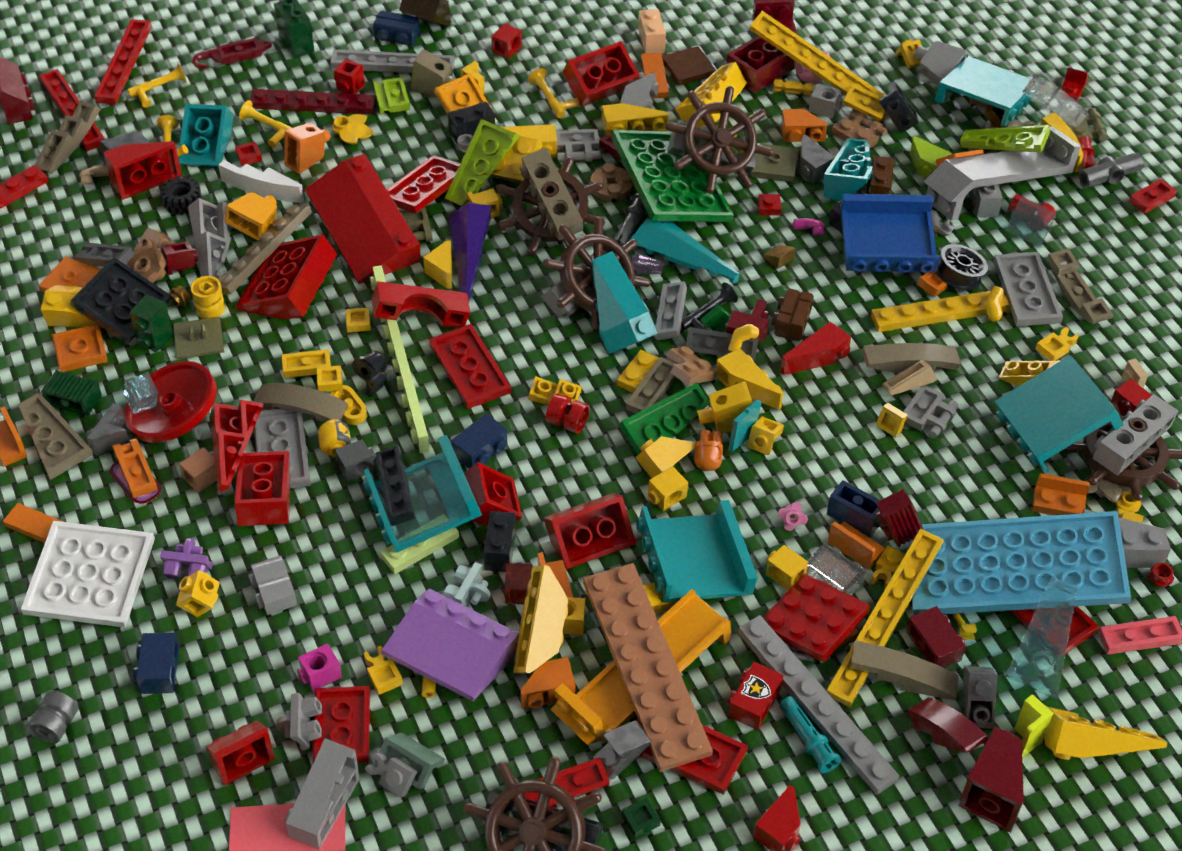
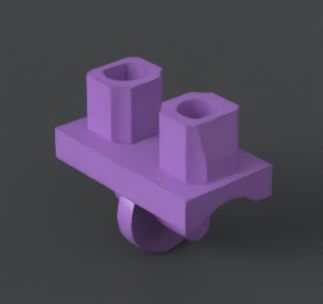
M187 538L184 545L176 544V552L161 551L160 558L164 562L163 574L167 578H179L181 567H189L187 576L198 570L205 573L207 570H212L213 562L209 561L208 556L197 555L202 554L203 547L195 546L194 538Z

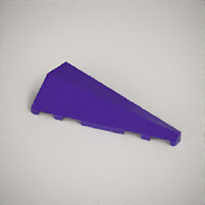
M467 203L449 215L460 292L467 293L468 301H470L483 256L482 248L491 220V205Z

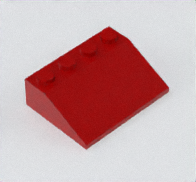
M323 234L281 243L258 267L235 307L240 311L283 320L303 317L307 313L310 303L315 298L320 285L323 283L328 270L332 267L337 253Z

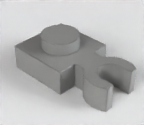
M372 753L371 757L377 760L378 766L376 768L374 765H368L365 767V770L371 775H381L380 785L400 798L405 797L417 771L396 757L390 758L388 761L383 753Z

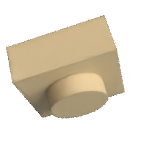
M1135 358L1127 361L1122 377L1125 383L1132 379L1144 388L1148 374Z

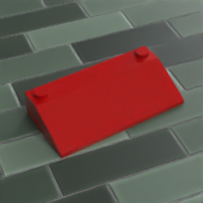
M365 153L344 160L305 188L306 194L358 284L369 281L370 277L374 276L373 267L382 265L384 275L421 262L418 240Z

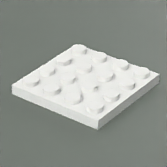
M53 521L21 606L23 615L126 628L155 540L154 534Z

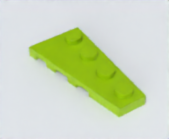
M481 119L445 199L462 207L468 203L467 193L472 192V194H476L519 138V135Z
M1049 125L965 130L960 143L961 148L1042 153L1050 134Z

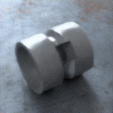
M48 691L39 704L40 710H37L27 723V729L38 739L56 744L60 742L66 732V724L71 723L79 707L69 696L58 691Z

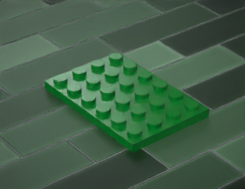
M612 131L611 139L651 221H732L734 214L717 182L714 192L709 194L706 192L708 175L700 172L691 163L680 170L674 169L673 164L684 156L667 152L671 132Z

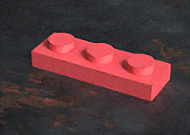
M1176 616L1102 626L1098 631L1107 655L1182 644V629Z

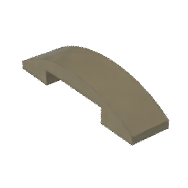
M1067 248L1049 253L1048 259L1056 281L1076 312L1092 324L1113 318L1114 315L1102 298L1098 300L1095 298L1077 271L1080 264L1070 249Z
M267 383L261 385L253 401L263 403L262 409L273 410L276 407L314 415L317 421L322 422L332 419L341 421L348 406L347 402L327 393L287 383Z

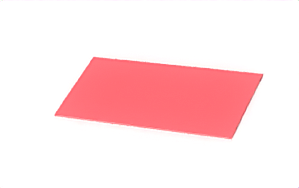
M295 803L231 807L229 851H345V806L320 850L289 838L285 819Z

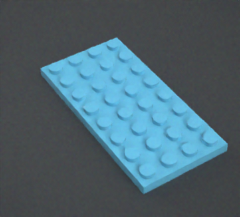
M1118 511L922 524L925 531L943 539L944 542L912 598L914 615L935 606L939 608L942 614L1131 603ZM911 539V541L909 542V547L911 546V544H912V542H913L912 539Z

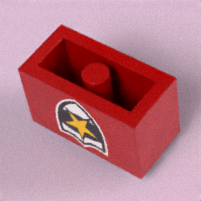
M753 662L749 671L746 669L743 671L739 680L740 687L738 690H733L728 698L727 705L730 706L728 717L758 731L781 691L784 675Z

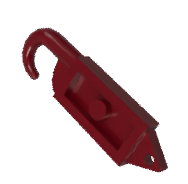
M252 38L220 45L217 48L196 53L192 58V64L198 69H206L208 65L200 64V60L212 58L215 62L224 65L262 56L263 52L271 48L272 42Z

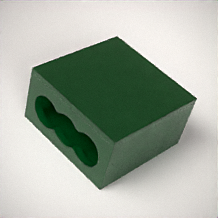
M283 0L274 3L278 36L291 55L297 58L315 52L311 20L298 1Z

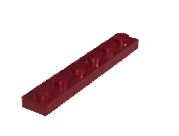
M252 89L249 99L252 101L254 109L374 115L376 95Z

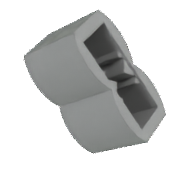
M281 555L251 565L253 573L248 574L252 588H258L259 593L255 594L259 609L265 608L267 615L298 605Z

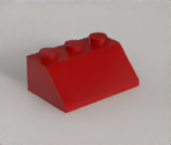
M612 493L543 518L550 542L560 560H563L565 569L636 544L622 495Z

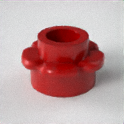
M1156 563L1150 568L1148 578L1155 585L1165 587L1167 584L1171 585L1173 583L1174 571L1166 563Z

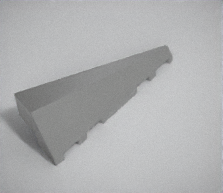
M198 198L188 206L201 277L213 276L217 279L220 277V267L225 261L231 241L230 233L234 227L225 223L228 203L223 201L215 205Z

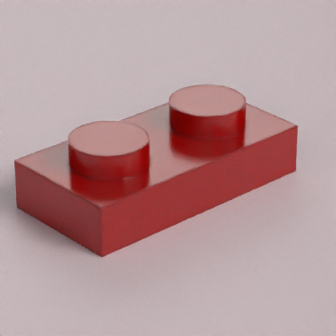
M1159 179L1132 194L1129 202L1145 214L1174 198L1177 190L1164 180Z

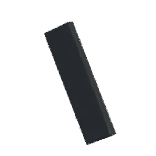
M399 445L376 452L378 470L391 526L415 519V511Z

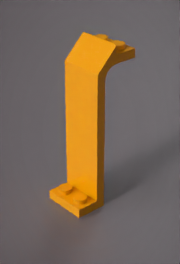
M693 589L658 619L680 673L717 639L724 645L732 639L730 621L727 618L724 619L696 595ZM614 660L577 694H574L562 683L555 689L558 701L550 709L587 745L605 740V733L625 725L636 715Z

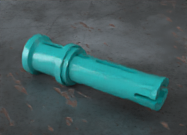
M792 696L785 698L781 701L779 708L803 739L807 754L812 755L816 760L818 770L821 773H828L834 770L841 762L839 754H835L828 745L827 737L818 733L806 714L799 707L795 698Z

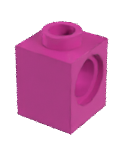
M328 643L298 657L300 668L297 669L299 678L303 684L308 683L312 691H315V688H322L342 678L340 663Z

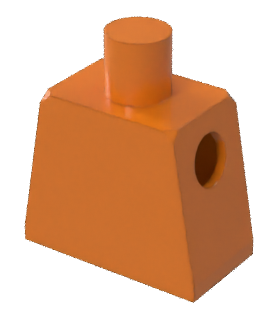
M310 123L285 130L284 165L301 174L321 160L324 156V143L330 141L331 138L329 132L326 129L321 130Z

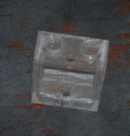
M1036 74L1022 91L1048 113H1055L1075 130L1089 113L1059 87Z

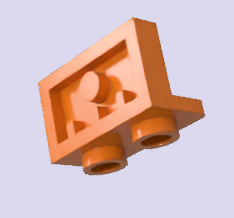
M1040 473L1034 488L1032 511L1049 515L1082 514L1083 509L1086 507L1089 482Z

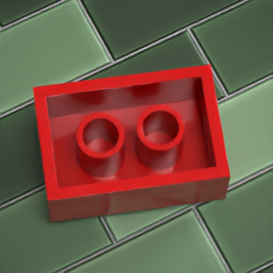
M622 41L568 60L562 72L575 97L578 98L581 107L623 92L626 85L638 80L640 77Z

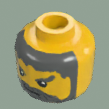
M332 419L320 426L318 439L320 450L324 454L336 457V449L351 444L349 427L345 423Z

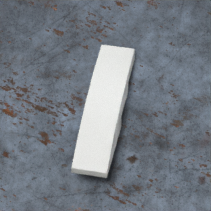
M225 160L218 165L221 181L238 189L254 192L263 197L272 195L276 200L296 203L304 201L302 184L269 167L262 172L248 164L239 168Z

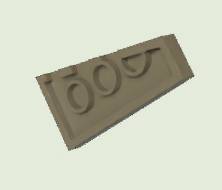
M40 393L18 404L50 480L93 455L91 448Z

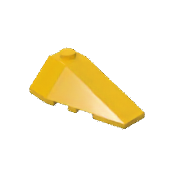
M1047 707L1053 712V716L1044 736L1045 745L1058 758L1070 760L1071 756L1087 758L1167 747L1168 742L1156 734L1126 726H1119V730H1116V726L1095 718L1094 722L1090 723L1089 720L1079 717L1077 713Z

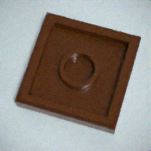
M699 46L662 56L664 66L678 85L708 78L716 71Z

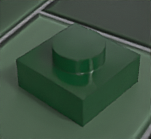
M647 798L622 809L621 815L635 838L659 827L661 824L660 818Z

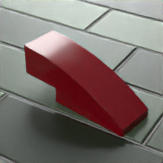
M928 697L908 709L915 730L931 734L934 744L968 753L988 741L987 735L973 722L952 707L938 700Z

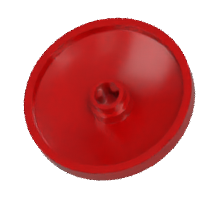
M182 361L164 366L146 377L132 392L125 407V423L134 436L144 442L160 443L182 436L200 423L210 411L216 398V381L209 370L197 362Z

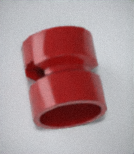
M556 393L547 407L546 422L558 427L564 425V429L579 434L588 420L590 405L578 400L572 402L570 397Z

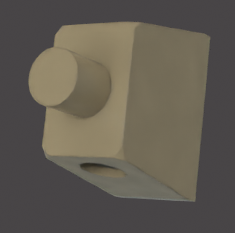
M422 49L413 62L410 90L437 97L434 92L436 87L455 80V78L450 77L451 64Z

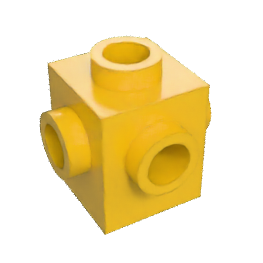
M200 570L185 576L179 584L180 592L176 606L199 617L213 608L218 599L217 591L220 582Z

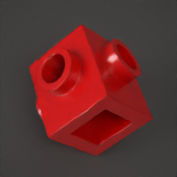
M344 59L334 70L337 91L357 94L359 90L363 89L365 85L363 65Z

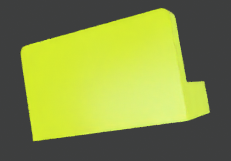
M1033 694L1024 701L1015 726V730L1023 737L1022 758L1043 741L1053 716V712Z

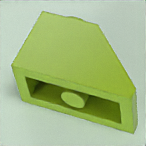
M914 136L912 139L910 156L917 174L924 178H927L937 169L935 159L952 154L919 137Z

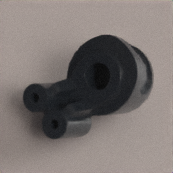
M375 350L369 351L364 357H357L352 363V368L361 379L368 382L364 391L367 396L371 397L382 389L383 382L386 381L387 377L384 372L387 369V360L381 352Z

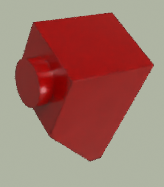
M789 785L755 824L753 838L770 851H793L800 842L801 838L798 835L801 824L794 787Z

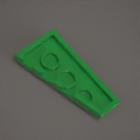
M695 383L621 421L619 426L637 455L642 452L640 447L650 439L655 442L660 437L674 438L698 415L697 411L704 409L710 402L699 384Z

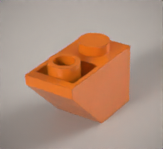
M783 109L781 119L783 142H802V136L807 135L815 142H825L827 123L804 109Z
M568 657L546 661L534 671L521 689L522 709H535L546 704L556 703L558 700L555 689L562 683L575 694V681Z

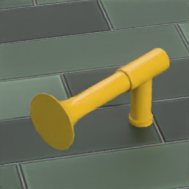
M177 62V67L172 72L127 90L131 98L138 95L142 106L149 107L151 101L145 92L173 80H184L186 83L187 81L180 64Z
M536 69L529 75L528 83L539 86L558 118L565 116L566 112L564 110L579 107L578 98L559 103L546 84L547 71L545 69Z
M250 100L246 101L240 109L239 118L241 121L246 118H252L278 131L268 140V144L273 148L285 136V130L292 128L257 112L252 107V101Z
M163 115L157 119L156 123L159 128L163 129V142H170L172 130L178 127L179 121L174 116ZM181 145V147L176 149L178 157L188 153V148L185 145Z

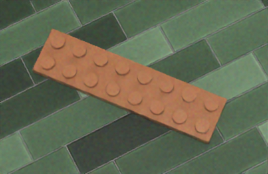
M634 563L584 577L583 584L639 723L652 740L649 748L659 772L712 756L713 750Z

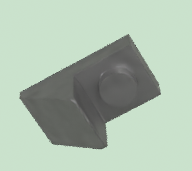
M113 403L87 437L89 447L94 455L112 451V445L120 443V445L129 443L127 432L124 429L126 419L122 406Z
M632 721L605 733L604 737L608 743L593 758H601L607 777L613 780L650 746L652 740L638 721Z

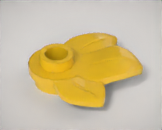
M366 115L338 116L332 124L333 131L339 134L340 139L348 144H356L358 139H367L373 135V130L364 124L367 120Z

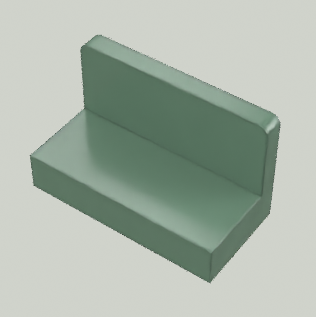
M404 733L385 737L379 751L387 757L388 761L390 758L396 757L415 769L417 773L411 785L418 789L426 787L433 768L443 765L445 758Z

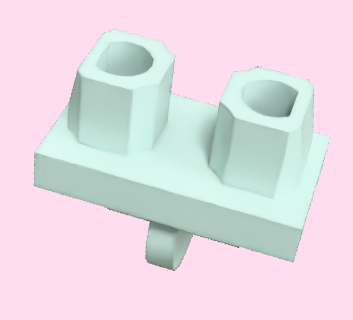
M475 562L472 568L459 565L454 577L455 581L462 585L457 587L448 584L444 590V596L468 607L470 602L477 605L479 601H488L491 593L487 589L488 582L483 580L480 574L482 564Z

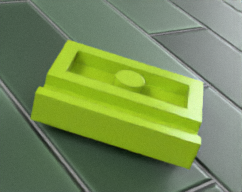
M403 77L382 80V83L373 81L380 114H384L383 111L393 113L410 110V102Z

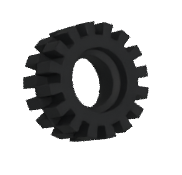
M183 175L182 178L175 176V180L172 177L169 178V183L165 181L160 188L163 207L169 213L172 211L174 215L177 212L180 215H184L186 211L189 214L188 206L198 198L202 199L198 181L194 180L193 177L187 179L186 175Z

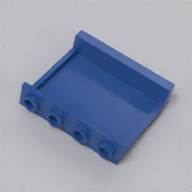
M843 194L840 210L846 271L937 272L940 255H936L931 216L933 195Z

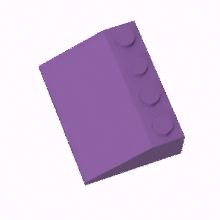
M429 588L413 603L383 647L381 654L474 701L515 658L519 633Z

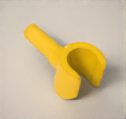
M959 613L952 614L957 621L959 634L963 639L974 640V633L977 632L976 624H966Z

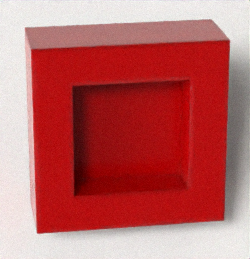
M256 142L235 146V152L241 166L262 161V156Z
M758 194L759 216H781L780 194Z

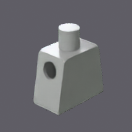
M935 41L929 50L918 46L914 57L921 60L920 72L939 86L940 81L966 59V50Z

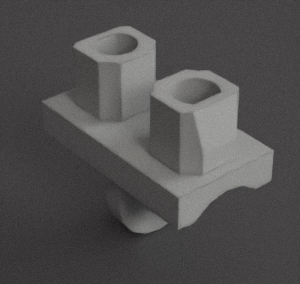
M299 692L291 694V710L285 711V716L277 720V729L284 732L285 738H291L300 743L302 751L310 749V741L321 737L322 729L320 723L317 720L310 721V717L322 713L321 702L316 697L304 699Z

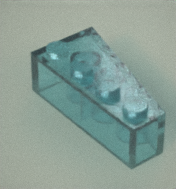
M1053 576L1051 577L1006 673L1007 678L1054 700L1058 699L1077 587Z

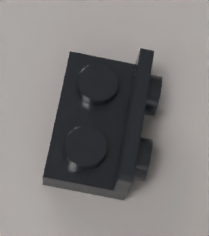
M894 81L888 85L889 93L881 98L879 103L898 131L903 133L918 124L919 121L917 113Z

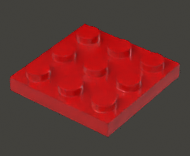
M803 574L763 619L784 643L824 663L870 612V607L866 602L809 575Z

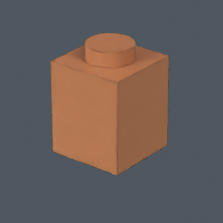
M204 447L179 464L183 479L198 493L217 481L214 453L210 454Z

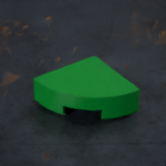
M717 305L703 316L701 321L707 327H718L728 323L731 316L722 307Z

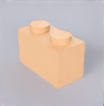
M659 9L639 11L638 31L644 52L665 53L666 32Z

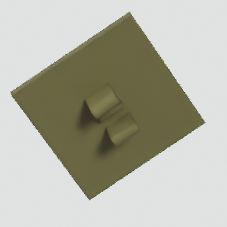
M220 317L173 323L177 359L224 353Z

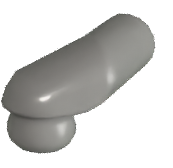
M931 211L933 231L943 236L950 235L951 231L954 230V224L952 222L949 223L948 220L944 223L940 222L938 212Z

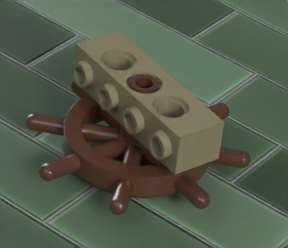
M545 147L521 157L522 166L520 171L524 180L518 185L517 189L504 185L497 187L498 193L513 198L514 216L499 222L498 228L505 230L518 224L528 236L532 237L527 249L529 255L536 253L541 241L558 242L563 240L566 247H568L569 243L559 232V226L562 224L566 225L573 235L583 231V224L585 222L594 225V219L597 216L588 214L587 195L603 189V183L600 181L584 187L576 177L570 174L574 163L572 157H567L562 169L557 170ZM566 187L570 188L573 192L569 193ZM575 200H578V201H579V209H578V210H577V208H576V206H575V204H574V202H573V201H575ZM524 201L537 207L523 212L522 204ZM542 214L538 226L529 221V219Z

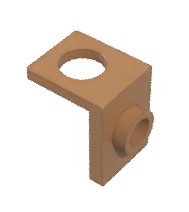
M147 227L135 249L145 245L159 249L162 242L166 244H174L176 242L166 234Z

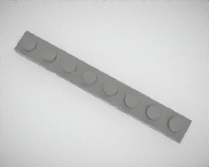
M761 615L739 627L738 634L767 668L784 675L782 682L784 688L795 698L796 702L876 795L898 781L899 774Z

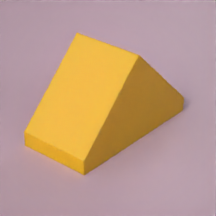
M445 241L424 256L425 274L447 289H452L451 241Z

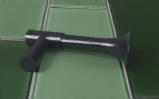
M726 282L722 283L720 294L682 319L681 328L686 330L692 326L693 328L710 330L699 320L717 305L726 301L733 303L738 301V296L732 286Z

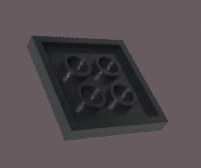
M113 257L71 299L70 306L126 344H129L135 338L129 312L146 294L164 301L166 304L170 301L171 295L116 257Z

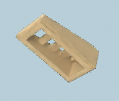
M920 360L882 385L887 392L894 395L933 383L938 379L931 366L924 360Z

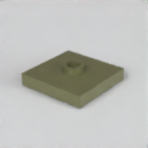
M759 144L772 148L774 154L771 157L757 154L755 168L751 171V177L794 182L799 148Z

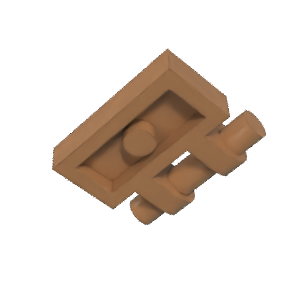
M852 110L849 115L853 121L845 117L832 127V134L844 141L847 138L868 140L869 149L878 143L879 136L877 134L882 137L887 134V129L882 127L880 122L872 121L867 118V115L861 112L858 113L855 110Z

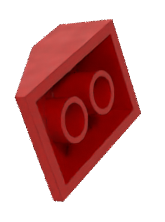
M173 141L124 144L103 152L111 185L122 200L162 185L165 181L169 182L168 179L171 177L173 180L176 179L175 176L182 177L176 145Z
M289 451L243 453L237 469L234 503L238 526L289 524Z

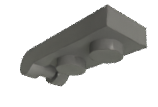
M87 243L82 248L83 251L77 253L73 259L88 265L104 267L113 257L127 264L134 255L131 247Z

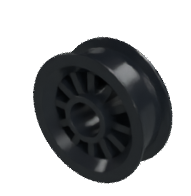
M960 244L944 246L940 253L941 258L936 272L938 277L946 284L960 290H974L978 288L981 284V276L985 275L988 270L986 260L978 252Z

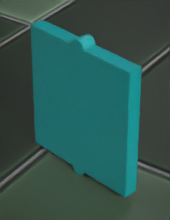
M757 399L734 419L728 448L730 452L744 444L749 438L752 426L758 421L762 401Z

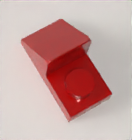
M1068 67L1065 80L1058 91L1057 98L1077 104L1089 80L1088 73Z

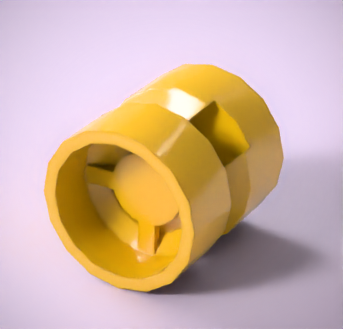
M202 276L193 281L191 293L196 314L202 319L220 317L225 311L220 281L213 276Z

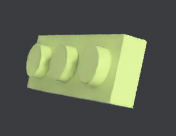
M444 515L398 542L409 539L449 520ZM454 527L397 553L394 546L391 545L380 551V555L391 571L397 574L458 539L459 531Z

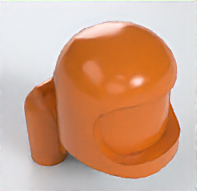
M701 430L700 441L695 443L694 461L699 469L714 471L720 467L723 454L722 431H713L711 433L709 430Z

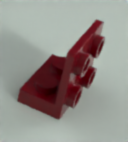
M754 0L753 21L763 11L798 35L793 20L794 0Z

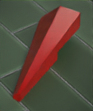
M240 400L238 406L213 404L209 419L219 492L229 489L263 408V403Z

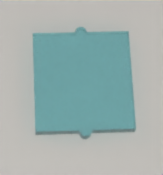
M1021 197L1015 211L1011 213L1012 218L1005 231L1041 247L1047 233L1051 232L1050 227L1057 213Z

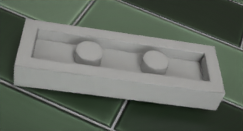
M685 281L663 284L655 326L658 332L655 334L657 340L677 338L680 335L687 292Z

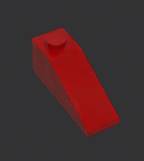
M830 321L782 356L780 372L785 375L834 364L840 358L843 359L849 354L851 336Z

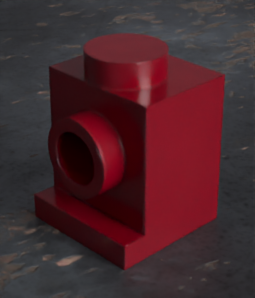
M188 241L161 246V252L166 258L164 269L168 275H172L173 270L184 271L189 267H195V262H198L196 249H193Z

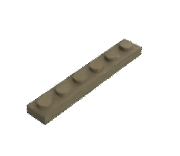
M293 205L286 210V214L273 223V227L268 232L263 233L259 237L260 240L255 245L249 247L246 250V254L241 259L235 261L227 273L218 278L223 295L232 294L312 213L308 205Z

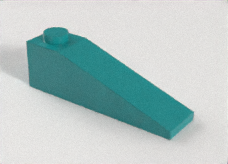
M847 138L824 173V198L841 201L843 194H853L867 183L872 175L868 140Z
M613 251L591 260L594 288L597 295L596 310L599 313V334L608 355L657 334L658 332L649 311Z

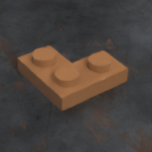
M682 346L669 350L667 358L676 363L670 373L686 385L715 379L718 372L711 367L708 361L694 355L693 350Z

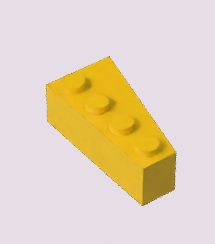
M736 62L718 68L694 92L704 106L713 102H723L726 87L732 86L734 88L733 102L736 96L742 92L747 82ZM688 97L675 108L682 121H688L696 111ZM710 114L714 123L718 121L720 114ZM702 119L696 124V127L699 128L706 126Z

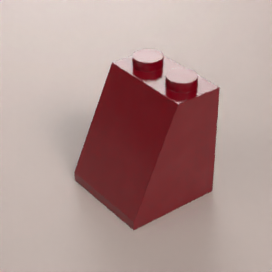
M995 726L967 778L958 806L1011 833L1024 802L1022 739L1016 737L1010 731L1002 730Z

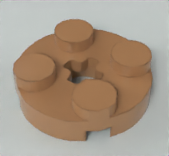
M612 163L604 164L602 168L596 170L590 177V185L598 181L603 183L602 190L592 193L602 201L612 202V199L619 198V201L624 200L632 193L633 182L628 171L615 167Z
M150 245L135 249L133 251L134 255L126 264L152 283L156 280H161L166 274L164 270L166 265L164 254L158 248H152Z

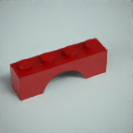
M377 281L372 295L374 318L397 320L399 315L405 311L419 310L435 317L442 326L461 328L466 325L470 315L468 295L463 292Z

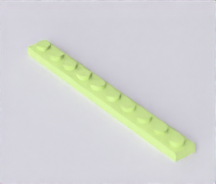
M382 265L373 267L374 276L370 277L372 290L375 289L377 281L386 282ZM380 318L381 323L385 322V325H383L384 337L390 340V342H387L389 356L394 355L395 358L391 359L394 373H399V376H396L398 390H403L404 394H401L403 408L408 407V411L405 412L408 426H413V430H410L412 443L418 445L420 453L428 452V434L397 320Z

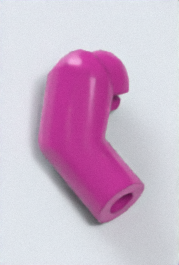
M800 218L793 221L794 230L813 229L812 234L814 236L824 234L825 225L822 221L811 218Z

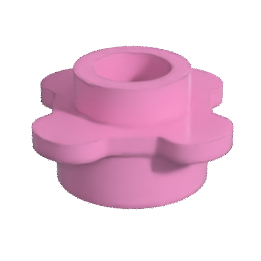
M798 502L787 505L778 511V516L783 519L785 523L784 528L788 531L794 530V527L800 524L805 525L808 521L807 516L802 513L801 504Z

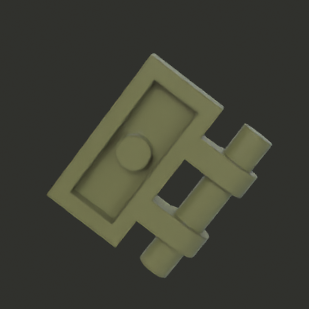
M1095 108L1088 110L1089 115H1084L1083 110L1061 112L1060 118L1071 128L1077 139L1082 136L1090 137L1091 141L1093 138H1098L1101 142L1107 139L1106 127L1101 123L1102 117Z

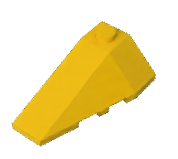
M55 285L45 291L41 312L47 326L86 327L97 324L70 306L71 299L82 287Z

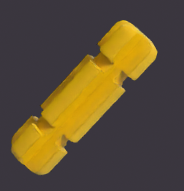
M775 79L773 91L781 92V90H784V93H804L803 95L811 96L813 84L805 83L804 85L802 82L788 80L783 82V80Z

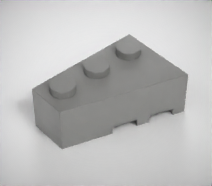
M1083 509V512H1082V513H1097V512ZM1119 518L1126 568H1151L1156 563L1166 562L1171 549L1165 529Z
M324 739L298 798L286 816L285 824L289 838L320 850L360 780L356 751L354 749Z

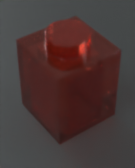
M521 562L506 563L505 604L524 605L528 584L531 579L532 564Z

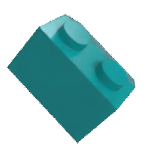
M185 104L179 147L185 145L188 148V153L178 157L180 165L219 167L218 165L222 162L231 137L234 115L227 106Z

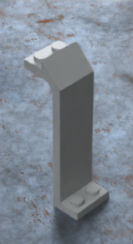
M1052 126L1049 127L1050 134L1042 153L1004 151L945 160L923 181L928 185L926 195H933L932 206L949 220H958L964 198L972 189L1072 173L1081 146Z

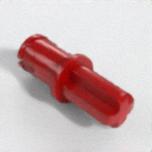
M1082 136L1078 141L1083 152L1082 168L1086 169L1095 165V150L1092 148L1090 137Z

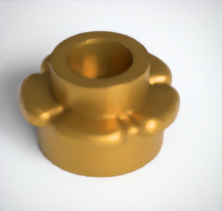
M180 285L170 290V300L178 307L181 304L186 307L187 302L191 300L189 293Z

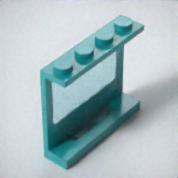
M447 435L438 438L443 450L442 453L405 468L416 516L415 519L391 526L381 479L374 482L369 469L364 470L367 480L363 484L368 495L373 494L369 500L374 511L379 510V513L375 514L380 527L386 528L381 532L387 545L393 544L396 553L482 516Z

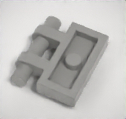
M597 129L556 131L557 151H565L557 153L558 161H565L567 157H572L574 161L585 160V162L600 159V151H592L599 149Z
M925 385L921 386L903 411L908 415L905 424L920 431L927 425L931 427L928 432L929 436L935 439L947 428L946 423L956 415L958 403L953 400L949 404L942 402L944 398L943 393ZM935 411L941 414L939 418L933 416Z

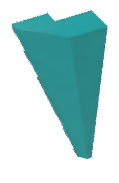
M647 218L631 238L637 241V246L646 248V253L652 255L656 252L664 256L665 260L694 270L704 268L709 270V275L716 277L719 274L729 279L731 283L738 282L740 273L671 221L658 222Z

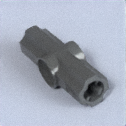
M1138 152L1116 159L1112 156H1106L1100 160L1098 165L1080 170L1078 177L1083 188L1106 181L1110 184H1116L1125 175L1142 170L1144 163L1142 156Z

